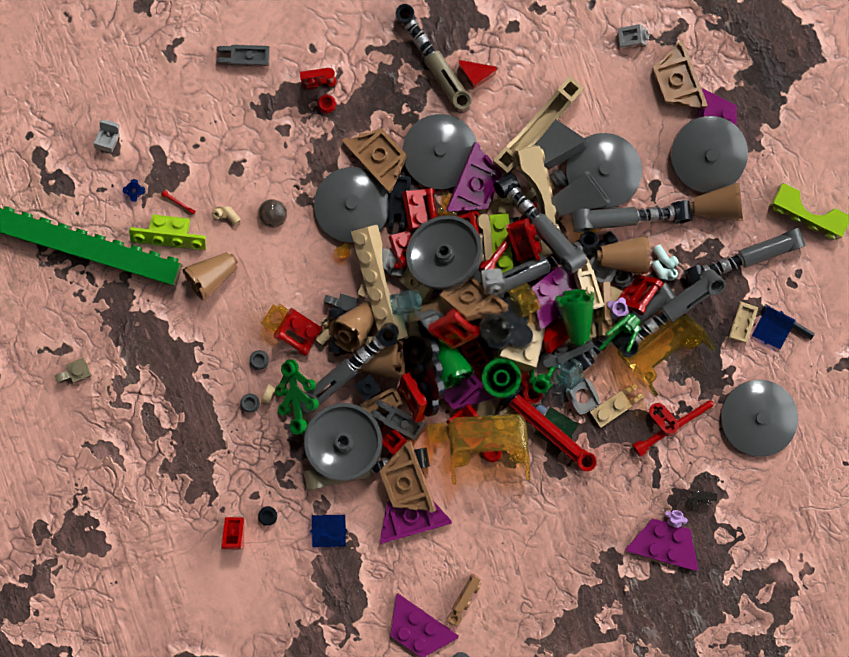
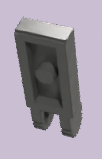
M231 45L217 47V52H231V58H216V63L269 66V46Z
M591 339L581 346H577L570 341L563 343L551 353H547L546 350L542 351L539 354V359L544 367H553L593 349L594 345Z
M379 399L377 405L388 411L386 416L377 410H372L370 414L381 420L383 424L416 440L425 423L423 421L415 423L412 415Z

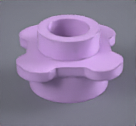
M619 298L617 301H609L607 304L608 308H610L612 319L626 316L629 313L624 298Z
M679 510L666 511L665 516L668 517L667 523L672 527L679 528L682 526V523L686 524L688 521Z

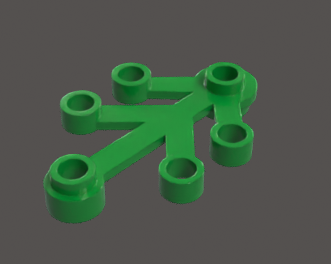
M288 359L281 366L283 377L279 385L276 386L275 393L279 397L285 396L282 404L278 407L280 415L290 414V404L292 402L295 419L290 423V430L293 434L297 435L305 433L308 427L307 422L302 418L300 400L306 405L308 410L318 409L319 402L315 398L310 399L297 386V381H299L305 391H313L316 387L315 381L307 379L299 372V366L295 360Z

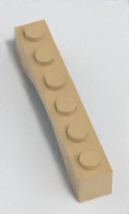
M569 76L525 128L493 160V165L504 175L510 173L516 167L513 150L536 145L554 120H558L582 94L584 87Z
M534 145L513 150L516 169L532 185L539 202L540 213L545 214L560 230L559 225L555 221L557 213L551 201L553 193L547 182L549 174L543 163L545 159L543 149L540 146ZM536 235V241L541 242L543 249L540 256L542 255L546 258L548 254L553 255L548 246Z
M378 225L351 231L378 331H380V328L385 323H393L399 329L397 340L408 336L404 319L395 306L386 283L382 262L383 243ZM385 331V332H384V335H385L387 338H392V337H393L392 332H390V331Z

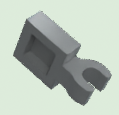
M340 293L339 299L326 295L324 303L341 307L343 314L357 307L359 299Z

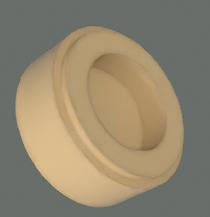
M268 385L261 400L262 403H269L275 390L274 386Z
M482 401L477 405L476 411L480 419L489 420L495 415V406L491 402Z

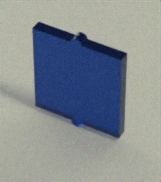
M766 306L752 336L764 341V344H770L781 349L796 319L783 314V311L779 312Z
M346 514L312 515V529L310 530V533H312V547H346V532L348 531L346 528Z

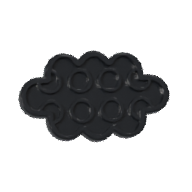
M509 292L505 293L504 297L501 298L508 305V311L467 321L471 325H476L481 330L480 335L475 339L485 340L487 346L494 351L504 350L509 345L515 349L522 350L529 347L533 341V332L527 325L530 319L529 310L525 305L515 303L513 295Z
M417 320L409 324V338H406L403 342V353L406 358L405 371L410 374L412 379H415L420 393L426 397L427 405L423 414L430 417L438 413V400L442 399L445 393L444 383L441 379L443 368L438 359L439 347L436 340L428 336L427 328L422 321Z

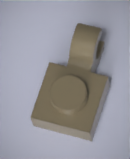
M81 358L67 364L68 371L55 375L57 383H62L68 379H72V382L76 383L92 376L85 358Z

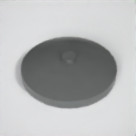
M447 114L427 116L416 122L405 137L403 152L407 155L404 165L409 175L426 188H434V190L455 188L473 142H477L476 137L465 122Z
M703 116L685 124L676 134L671 147V164L677 177L689 188L704 193L734 184L742 175L748 159L747 143L742 132L732 122L717 116Z
M598 133L586 137L588 147L567 160L566 178L568 185L588 171L611 201L607 205L597 207L596 209H612L624 204L635 194L642 178V164L637 151L627 140L615 134Z
M358 167L341 168L329 174L319 185L314 198L315 216L321 228L330 237L340 242L354 243L351 231L378 225L379 232L383 229L389 217L390 198L385 188L368 170Z
M450 215L435 217L422 224L409 240L406 251L407 265L412 275L422 285L435 290L452 289L464 284L475 274L482 260L483 244L477 230L467 220Z
M752 380L738 385L727 395L721 407L720 423L724 436L738 451L750 456H770L783 450L793 439L798 426V411L793 398L783 387L767 380Z
M337 403L322 409L310 421L304 439L305 452L311 465L323 476L336 481H350L362 477L375 466L382 450V433L377 421L367 410L350 403Z

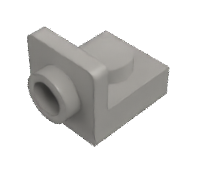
M641 24L618 28L621 48L636 45L647 46L649 32Z
M382 248L384 273L386 275L402 277L405 268L396 270L394 268L396 263L394 254L389 249Z
M501 269L481 270L484 295L504 293V279L502 278Z

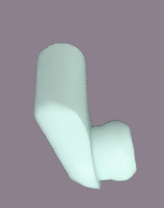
M661 245L653 248L659 261L667 268L673 269L674 266L679 264L675 256L668 257Z
M659 259L651 263L659 279L672 281L678 277L676 269L664 268Z

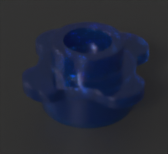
M132 179L130 183L123 187V193L127 194L132 202H136L138 197L146 192V189L141 187L136 179Z

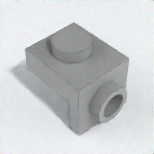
M101 119L100 130L93 143L94 148L112 153L120 136L119 124Z
M592 257L589 263L592 270H594L597 282H610L611 284L617 270L600 266L599 262H596L595 257Z

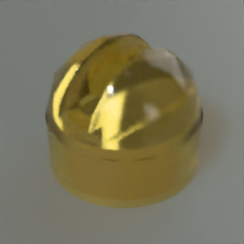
M346 242L335 248L334 251L340 258H347L350 254V247Z

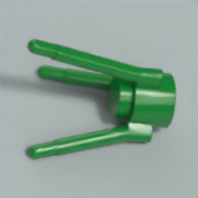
M632 313L627 314L620 322L606 332V336H609L611 333L613 334L598 350L602 351L623 330L627 334L633 332L626 352L629 353L638 332L641 330L639 318Z
M557 365L551 366L546 375L539 374L535 377L534 369L530 371L529 382L533 384V389L536 392L545 395L547 390L552 387L550 377Z

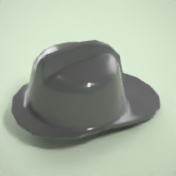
M413 308L427 328V331L429 324L444 317L441 312H436L434 309L418 312ZM428 331L429 336L435 339L436 336Z

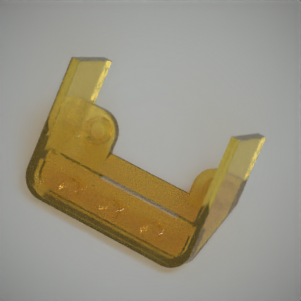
M686 313L673 323L671 321L665 322L666 325H661L659 327L660 330H657L652 335H647L645 340L642 339V343H639V349L634 356L627 358L617 351L621 360L637 380L655 397L658 396V393L651 383L657 378V373L653 368L683 345L686 349H694L703 343L712 351L716 349L705 329Z
M522 415L454 418L450 421L449 446L452 485L456 484L455 467L466 466L470 462V452L509 450L510 459L515 463H523L526 480H530L527 425Z

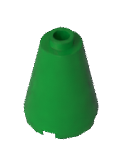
M585 289L565 291L564 296L559 297L558 294L555 297V302L569 339L577 346L585 345L590 340L595 296L593 291H590L589 294L586 293Z
M435 337L439 347L438 359L443 368L441 379L445 389L461 384L460 381L464 377L466 380L472 377L475 372L458 349L450 348Z
M503 358L495 359L484 368L482 383L489 394L499 398L508 397L519 388L521 372L512 361ZM497 376L503 378L502 383L496 381Z

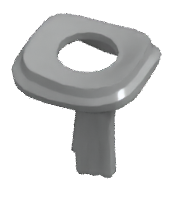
M582 378L567 387L566 396L578 415H583L600 405L598 393L592 382L587 378ZM580 389H586L590 393V400L585 404L577 401L576 393Z

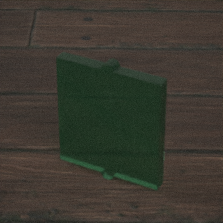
M549 407L545 417L572 439V435L579 424ZM537 429L535 430V435L550 443L551 445L555 446Z

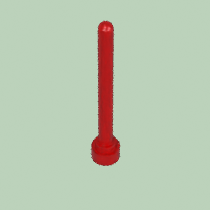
M532 202L534 208H537V204ZM522 215L518 221L527 219V217ZM509 235L505 237L491 258L481 263L478 268L480 273L481 270L495 269V264L511 244Z
M713 401L705 402L677 420L679 428L714 406ZM674 424L669 425V426L666 428V430L669 429V428H670L671 430H674V429H673V425H674ZM660 431L645 441L638 440L632 444V447L637 455L642 457L647 454L650 446L665 438L666 435Z

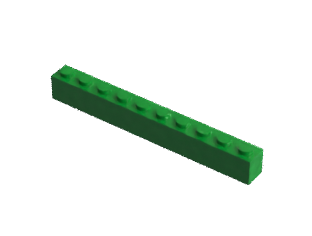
M4 206L3 209L0 208L1 234L176 287L183 266L181 263H178L179 259L168 256L165 259L160 257V253L151 250L149 253L142 252L143 248L131 245V248L124 246V242L113 239V242L106 241V237L95 234L93 237L87 235L88 231L79 228L76 231L70 230V226L63 223H58L57 226L51 224V220L43 217L37 220L33 218L32 214L22 211L21 214L14 213L15 209L7 206Z

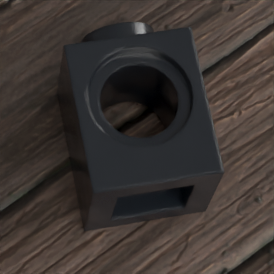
M368 375L354 385L365 401H368L382 391L371 375Z

